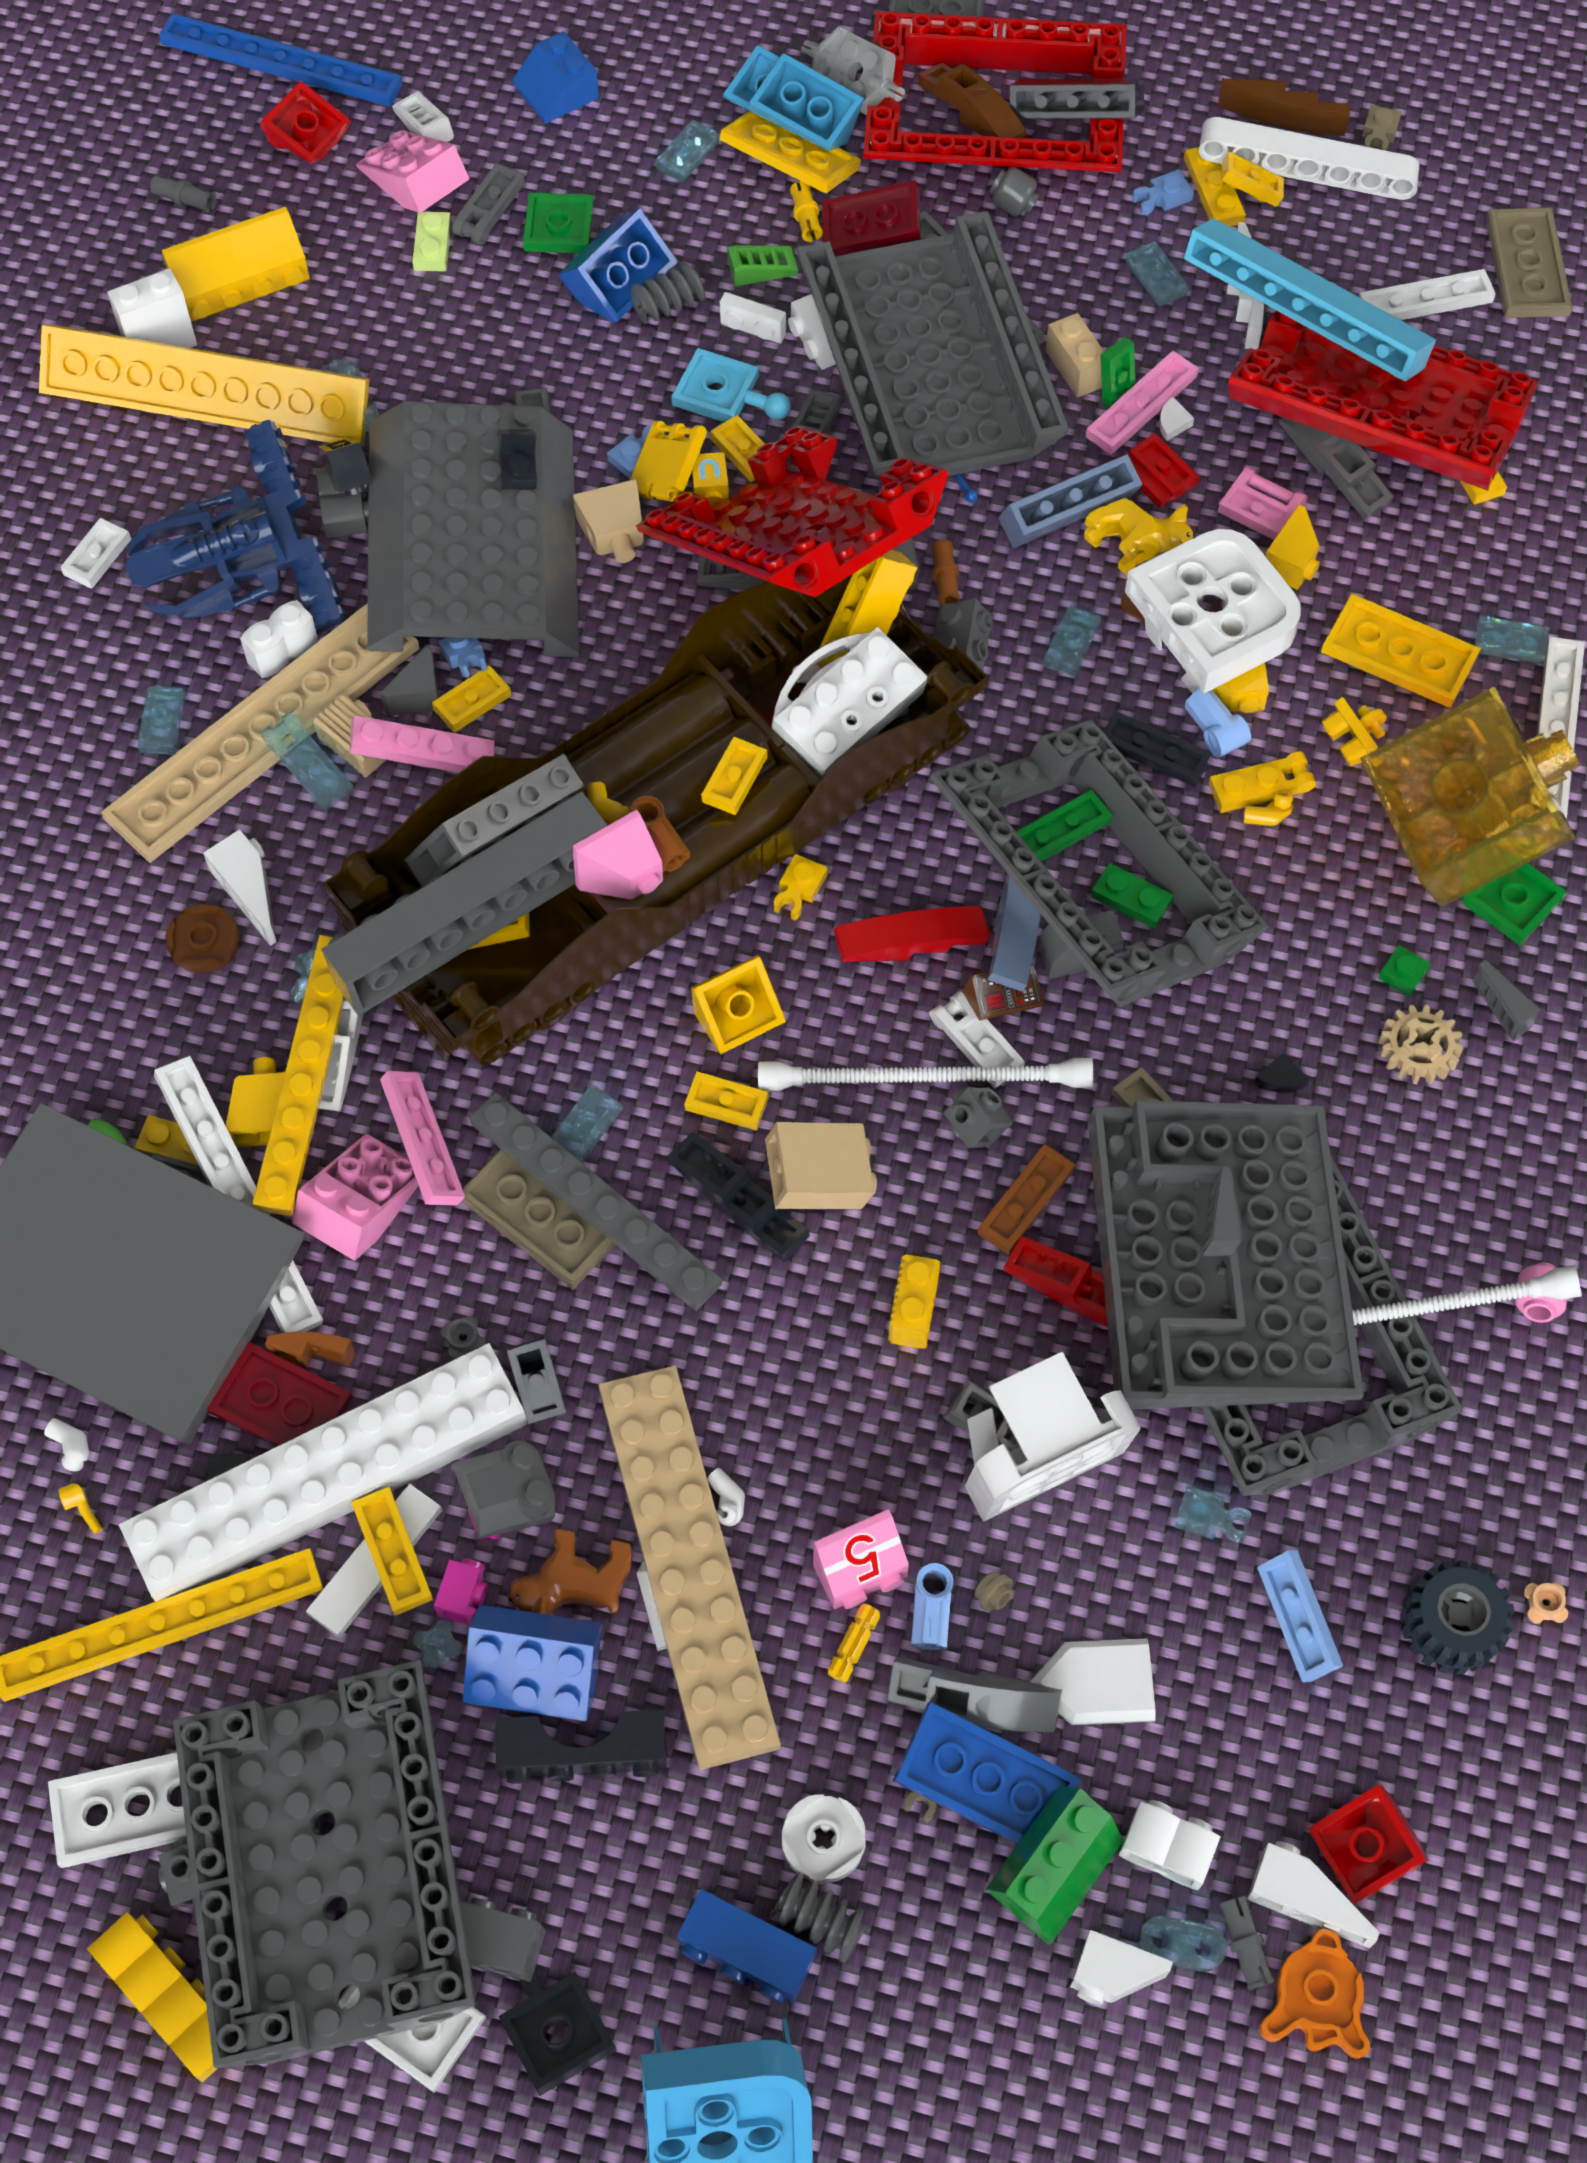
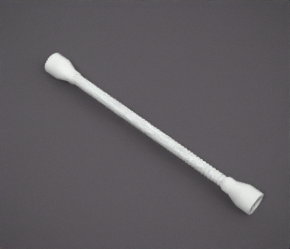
M1071 1058L1058 1064H1049V1067L1045 1066V1068L1044 1066H1040V1068L1039 1066H1035V1068L1034 1066L1030 1068L1029 1066L1025 1068L1024 1066H1021V1068L1019 1066H1016V1068L1014 1066H1011V1068L1009 1066H1006V1068L1004 1066L1001 1068L999 1066L996 1068L994 1066L991 1068L983 1066L982 1069L978 1066L977 1069L975 1067H972V1069L971 1067H967V1069L966 1067H962V1069L961 1067H957V1069L956 1067L952 1069L951 1067H948V1069L946 1067H943V1069L941 1067H938V1069L936 1067H933V1069L931 1067L928 1069L927 1067L923 1069L922 1067L918 1069L917 1067H914V1069L912 1067H909V1069L907 1067L904 1069L902 1067L899 1069L895 1067L894 1070L893 1068L889 1070L888 1068H880V1070L878 1068H875V1070L873 1068H870V1070L869 1068H865V1070L864 1068L860 1070L859 1068H856V1070L854 1068H851V1070L849 1068H846V1070L844 1068H841V1070L839 1068L836 1070L834 1068L831 1070L830 1068H827V1070L825 1068H822V1070L820 1068L817 1070L809 1068L806 1071L803 1067H792L778 1061L758 1063V1088L767 1092L781 1091L791 1086H802L806 1081L810 1084L811 1081L812 1083H816V1081L817 1083H821V1081L822 1083L826 1081L827 1083H830V1081L832 1083H835V1081L837 1083H840V1081L842 1083H845V1081L846 1083L850 1081L851 1083L855 1081L856 1083H859V1081L861 1083H864V1081L866 1083H869V1081L871 1083L874 1081L876 1083L879 1081L881 1083L884 1081L888 1083L889 1080L892 1083L894 1080L897 1083L898 1080L899 1082H903V1080L904 1082H908V1080L909 1082L913 1080L914 1082H917V1080L919 1082H922V1080L924 1082H927V1080L929 1082H932V1080L933 1082H937V1080L938 1082L942 1080L943 1082L947 1080L948 1082H951V1080L953 1082H956V1080L958 1082H961V1080L963 1082L966 1080L968 1082L971 1080L973 1082L976 1080L980 1082L982 1079L984 1082L986 1079L987 1081H995V1079L997 1081H1000V1079L1001 1081H1005V1079L1006 1081H1010V1079L1011 1081L1015 1079L1016 1081H1019V1079L1021 1081H1024V1079L1026 1081H1029V1079L1031 1081H1034V1079L1036 1081L1039 1079L1043 1081L1045 1079L1046 1081L1049 1080V1083H1061L1072 1088H1093V1058Z
M1576 1265L1555 1268L1540 1277L1530 1278V1281L1526 1283L1521 1282L1520 1284L1518 1282L1516 1285L1512 1283L1511 1286L1506 1284L1505 1287L1501 1285L1500 1288L1495 1286V1289L1493 1287H1490V1289L1485 1288V1290L1481 1288L1479 1291L1475 1289L1474 1292L1470 1290L1469 1293L1464 1291V1294L1459 1292V1295L1457 1293H1454V1295L1449 1294L1448 1296L1445 1294L1443 1297L1439 1295L1438 1298L1434 1296L1433 1299L1428 1297V1300L1423 1298V1300H1412V1302L1409 1300L1407 1303L1403 1301L1402 1304L1397 1302V1305L1392 1303V1305L1387 1304V1306L1382 1305V1307L1377 1306L1376 1308L1372 1306L1371 1309L1367 1307L1366 1310L1365 1308H1362L1361 1311L1360 1309L1352 1310L1354 1325H1357V1323L1361 1325L1362 1322L1367 1324V1321L1372 1323L1373 1320L1374 1322L1378 1320L1383 1321V1319L1388 1320V1318L1391 1320L1393 1317L1397 1319L1398 1316L1403 1318V1315L1408 1317V1315L1413 1316L1419 1313L1422 1315L1424 1312L1428 1314L1429 1311L1433 1313L1434 1310L1439 1312V1310L1455 1309V1307L1458 1309L1460 1306L1464 1308L1465 1305L1470 1307V1304L1475 1306V1304L1480 1305L1481 1302L1482 1304H1486V1302L1489 1304L1491 1301L1495 1303L1496 1300L1501 1302V1299L1506 1301L1507 1298L1511 1300L1512 1297L1513 1299H1517V1297L1522 1298V1296L1526 1298L1529 1295L1530 1297L1533 1296V1298L1549 1297L1563 1300L1582 1297Z

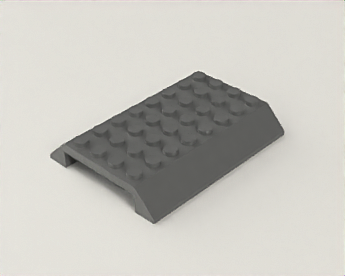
M988 211L956 217L953 234L841 256H834L830 241L797 248L801 265L874 474L879 476L890 469V465L894 461L905 457L947 470L948 476L1032 459L1068 433L1067 422Z
M403 401L369 422V472L373 483L369 484L367 651L403 652V636L543 640L544 656L579 657L576 528L573 494H575L573 430L542 407ZM498 429H532L536 433V489H502Z

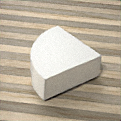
M1174 397L1170 398L1164 404L1160 415V431L1166 441H1169L1192 427L1194 417Z

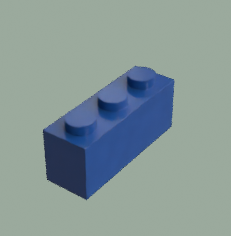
M700 1889L677 1935L678 1944L684 1947L682 1953L685 1956L701 1964H705L707 1959L722 1966L720 1973L739 1984H743L745 1979L761 1986L759 1993L778 2004H782L784 1999L792 2003L795 2002L817 1956L816 1947Z

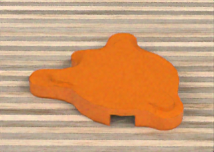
M1328 1928L1317 1930L1307 1944L1286 1958L1278 1972L1275 2007L1260 2023L1259 2032L1266 2041L1277 2042L1294 2029H1301L1305 2033V2045L1310 2051L1316 2052L1330 2045H1337L1350 2057L1359 2059L1368 2054L1370 2050V2041L1365 2035L1360 2022V2010L1364 2001V1982L1361 1973L1357 1972L1354 1964L1347 1958L1348 1954L1342 1948L1340 1937L1335 1931Z

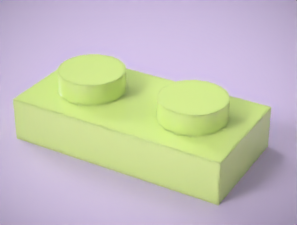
M418 212L413 253L414 271H447L451 231L450 212Z

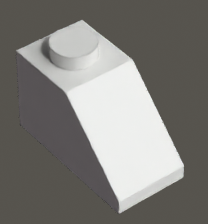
M1090 1930L1070 1987L1079 1990L1077 1996L1087 2002L1102 2005L1105 2000L1112 2003L1166 1978L1171 1970L1173 1961Z

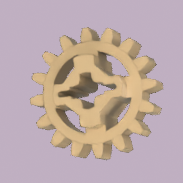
M1409 1005L1406 1015L1398 1009L1394 1014L1393 1020L1387 1019L1383 1028L1384 1031H1382L1379 1038V1043L1383 1045L1380 1057H1390L1386 1068L1388 1070L1396 1067L1400 1069L1399 1079H1403L1408 1074L1412 1076V1083L1417 1085L1420 1077H1425L1426 1082L1430 1085L1433 1084L1436 1075L1444 1080L1447 1078L1450 1070H1455L1459 1062L1458 1058H1460L1464 1047L1459 1044L1462 1032H1452L1456 1022L1454 1019L1444 1022L1442 1020L1444 1011L1440 1010L1433 1015L1430 1014L1429 1005H1425L1422 1012H1417L1414 1005ZM1398 1034H1400L1401 1036L1399 1039V1041L1402 1043L1401 1047H1398L1397 1044ZM1441 1042L1444 1043L1445 1047L1444 1056L1441 1054L1443 1048L1440 1046Z

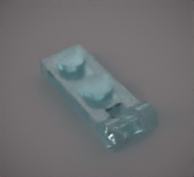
M288 711L280 717L281 722L276 726H268L261 731V737L322 809L326 811L353 790V785L306 732L297 717ZM290 734L296 741L286 746L282 738Z

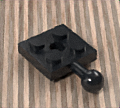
M534 1971L531 1982L520 1979L529 1999L498 2016L539 2096L617 2051L576 1972L544 1989ZM556 2024L567 2025L569 2032L563 2041L551 2043L546 2040L547 2032L552 2026Z

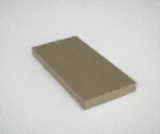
M1552 207L1488 210L1486 222L1504 318L1570 316L1572 304Z
M501 1149L462 1189L465 1197L461 1202L572 1290L615 1246L612 1241Z

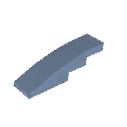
M1008 873L993 931L996 933L990 953L993 958L987 979L1022 992L1028 983L1041 913Z

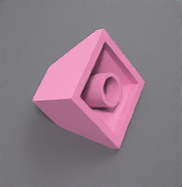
M637 810L572 846L575 885L579 891L633 899L642 893L648 894L654 891L663 882L662 860Z

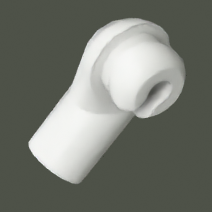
M52 1418L45 1428L44 1435L62 1444L64 1457L61 1462L65 1469L75 1472L81 1470L84 1461H87L89 1457L86 1435L81 1430L56 1418Z

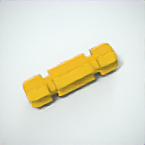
M868 1604L860 1605L854 1619L856 1622L851 1623L837 1650L838 1657L834 1656L828 1667V1675L833 1679L843 1683L848 1681L854 1670L852 1664H857L871 1636L870 1629L874 1630L880 1619L879 1610Z

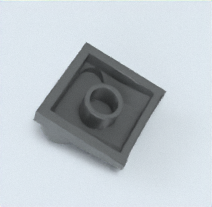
M513 1441L504 1450L452 1464L451 1469L456 1474L476 1527L478 1539L547 1524L555 1517L554 1490L539 1452L530 1443Z

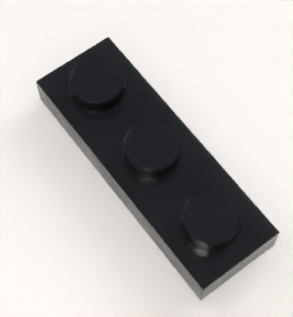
M1118 711L1114 712L1103 731L1123 756L1193 787L1197 786L1211 761V752Z

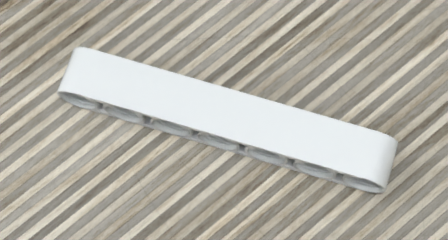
M1221 117L1209 118L1202 125L1199 154L1204 160L1222 164L1223 158L1230 151L1283 177L1398 200L1410 199L1417 192L1419 162L1409 155Z

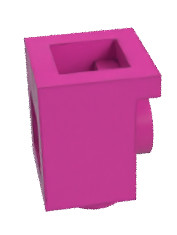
M463 1558L461 1563L449 1559L434 1603V1608L439 1618L470 1626L476 1613L475 1607L483 1605L487 1594L488 1583H484L483 1577L485 1565L467 1558Z

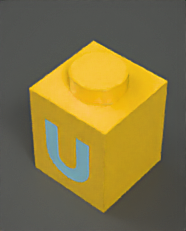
M725 453L699 454L691 472L693 493L707 497L711 507L721 500H729Z

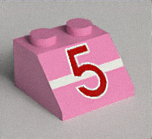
M889 1509L814 1542L813 1567L833 1609L843 1605L845 1609L856 1607L866 1601V1595L879 1589L882 1592L894 1590L904 1583V1578L908 1577L909 1564Z

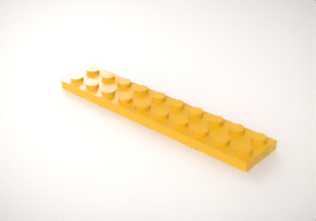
M52 324L42 325L39 393L250 429V426L254 424L259 425L262 424V421L270 419L272 422H275L277 428H281L283 435L328 443L351 437L359 441L362 447L364 446L370 378Z

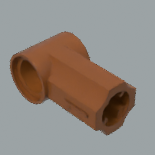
M652 796L637 798L631 805V812L637 810L642 818L653 819V821H644L662 860L663 872H672L680 868L689 859L690 851L665 817L662 803Z

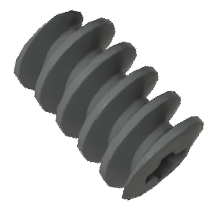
M686 263L679 264L677 270L675 268L668 269L666 275L658 273L655 275L654 280L647 278L643 281L642 285L635 283L631 287L632 304L638 317L645 325L647 324L646 315L648 314L654 321L659 320V309H661L665 316H670L671 304L677 311H681L682 299L685 300L688 306H693L694 294L700 301H704L706 298L698 273Z
M799 1872L785 1888L774 1908L772 1917L781 1910L779 1920L781 1926L785 1927L796 1919L794 1928L796 1935L800 1936L810 1928L809 1942L812 1945L817 1944L825 1937L824 1952L830 1954L840 1946L839 1961L842 1963L847 1962L868 1925V1922L865 1925L861 1923L863 1909L859 1907L850 1916L847 1915V1899L844 1898L835 1907L832 1906L833 1891L828 1890L820 1898L817 1897L819 1882L814 1881L804 1889L802 1887L804 1873Z

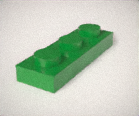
M1090 790L1018 830L1017 833L1036 857L1043 862L1109 825L1112 822L1113 815L1094 791Z

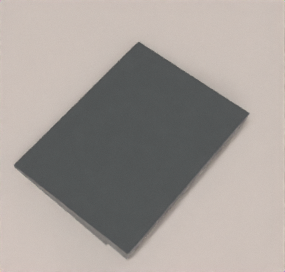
M1136 1100L1133 1107L1095 1106L1087 1122L1114 1391L1121 1390L1130 1409L1361 1400L1364 1393L1324 1106ZM1222 1167H1230L1232 1169L1243 1239L1231 1256H1203L1202 1248L1211 1185Z
M40 1103L0 1166V1349L152 1428L190 1445L208 1412V1406L247 1343L251 1341L306 1234Z

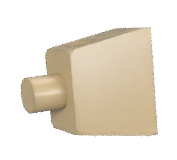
M636 479L573 494L576 519L596 554L614 553L615 559L619 563L631 561L635 557L633 547L641 546L644 543L643 533L638 532L636 527L637 524L642 522Z

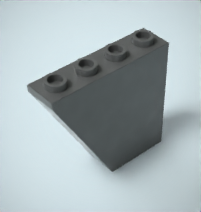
M562 754L443 822L405 861L423 888L433 877L448 873L458 867L460 862L466 857L481 853L491 847L492 843L499 837L509 836L522 828L529 819L547 813L558 802L566 797H570L584 787L565 754Z

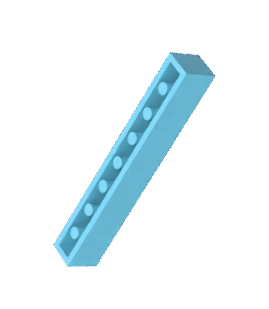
M1215 218L1193 229L1184 259L1403 381H1407L1425 369L1436 341L1433 337Z

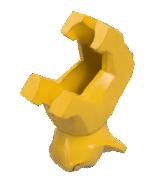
M1124 497L1090 512L1085 520L1087 529L1084 531V536L1088 543L1097 548L1102 543L1103 538L1119 535L1122 540L1119 544V549L1123 552L1124 556L1118 562V568L1128 576V571L1134 569L1136 565L1156 557L1159 553L1164 554L1192 540L1193 532L1186 522L1188 507L1185 504L1178 507L1170 517L1157 519Z

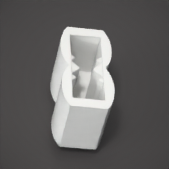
M297 600L280 606L272 613L268 620L252 625L240 638L247 663L261 678L270 677L280 672L290 659L301 656L318 641L312 615Z
M1150 1800L1148 1804L1140 1802L1136 1808L1119 1856L1140 1867L1157 1872L1183 1886L1199 1890L1205 1880L1220 1836L1213 1833V1827L1203 1820L1192 1817L1188 1821L1179 1819L1172 1814L1173 1809L1156 1800Z

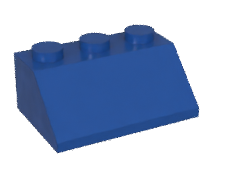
M638 208L620 214L558 275L579 303L608 321L616 323L633 307L631 300L632 285L635 283L642 285L643 281L647 278L654 280L655 275L658 273L665 275L666 271L672 268L678 261L642 210Z

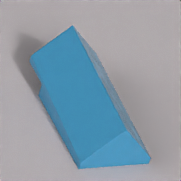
M759 45L755 47L723 94V98L829 152L848 143L864 103V98L792 57L784 53L781 57H778Z

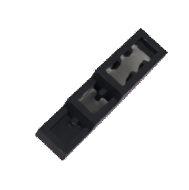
M694 1132L690 1133L667 1156L668 1162L701 1194L754 1240L783 1262L810 1237L806 1226L784 1210L775 1209L774 1197L751 1181L745 1169Z

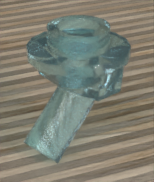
M315 951L301 953L296 959L294 970L300 973L301 977L288 995L296 1003L301 1004L304 999Z

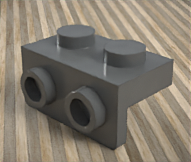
M977 598L940 605L934 638L937 637L946 647L951 649L957 644L983 671L985 660L988 657L989 633L993 627L991 614L985 610Z

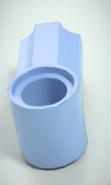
M1198 689L1185 701V709L1203 731L1207 748L1215 757L1220 758L1251 741L1250 729L1245 720L1238 714L1232 715L1213 690L1203 694Z
M928 1564L918 1573L914 1587L915 1600L911 1647L930 1651L947 1649L953 1576L950 1570L942 1564ZM931 1577L938 1578L943 1582L945 1590L939 1594H931L925 1590L923 1586L924 1580Z

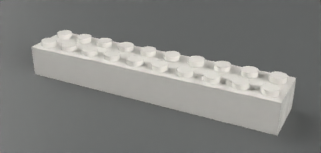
M490 1343L159 1504L119 1524V1527L150 1595L156 1602L208 1584L354 1511L351 1504L352 1501L390 1487L392 1492L527 1425L525 1411Z

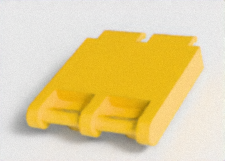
M654 421L652 423L630 480L636 479L639 497L649 499L656 497L657 500L673 502L679 493L684 492L706 437L707 431L704 426L696 425L693 428H687L682 423H674L673 426L665 425L663 421Z

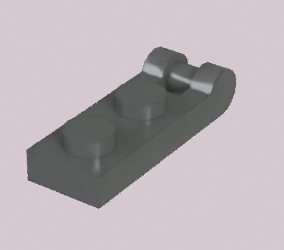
M496 163L455 218L452 225L453 234L460 237L467 235L472 237L473 242L484 245L488 240L491 229L525 184L524 174ZM473 219L479 221L476 225L471 223Z

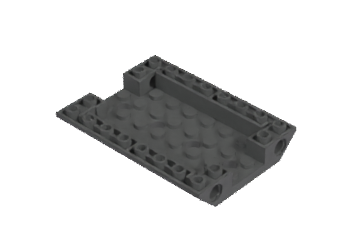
M421 1660L339 1679V1690L268 1708H264L256 1700L173 1720L213 2066L215 2068L276 2063L441 2023L476 2005ZM315 1730L322 1731L324 1739L320 1748L312 1752L305 1751L303 1742L306 1735ZM325 1813H332L335 1817V1826L332 1831L326 1835H317L315 1832V1822L318 1817ZM336 1898H345L347 1902L346 1914L340 1920L330 1921L326 1914L329 1903ZM348 1985H356L360 1992L357 2004L350 2009H342L338 2001L341 1990Z

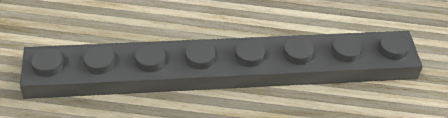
M495 1092L469 1118L473 1127L694 1311H697L722 1285V1278L498 1093Z

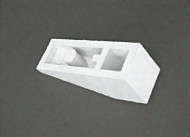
M239 829L203 854L211 874L271 946L276 943L267 876L262 862L265 853L254 838L248 840Z
M1276 1842L1275 1845L1268 1843L1262 1851L1247 1900L1319 1929H1331L1339 1937L1371 1948L1377 1941L1380 1932L1309 1858L1301 1856V1851L1297 1847L1285 1842Z

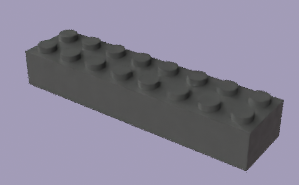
M582 791L573 797L562 799L552 810L542 816H535L529 819L522 828L509 836H502L496 839L491 847L477 855L466 857L460 862L458 867L444 875L433 877L420 890L400 897L393 906L380 914L367 917L360 926L347 934H340L334 937L321 950L335 984L357 1016L362 1015L574 885L575 873L572 846L605 828L607 823Z

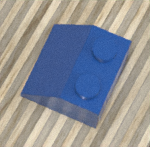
M564 31L537 43L512 80L514 87L544 124L599 98L597 70Z

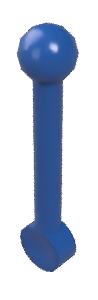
M961 474L953 475L965 492V500L970 503L975 502L978 498L977 492L969 488Z

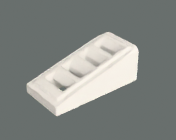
M419 91L392 106L396 115L410 132L444 142H449L454 138L449 118Z

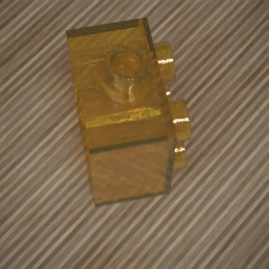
M1495 687L1360 758L1419 882L1440 907L1576 839L1550 788L1567 779L1565 772H1571L1581 765L1562 729L1551 733V736L1548 738L1545 737L1544 733H1541L1526 741L1514 716Z

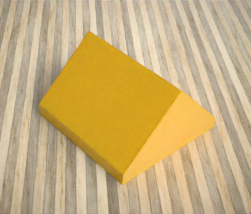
M759 955L692 987L693 1012L719 1054H723L786 1022Z

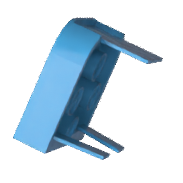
M782 2019L783 2042L778 2040H753L662 2052L658 2027H653L655 2053L641 2055L647 2163H813L812 2101L806 2083L801 2054L791 2045L787 2019Z

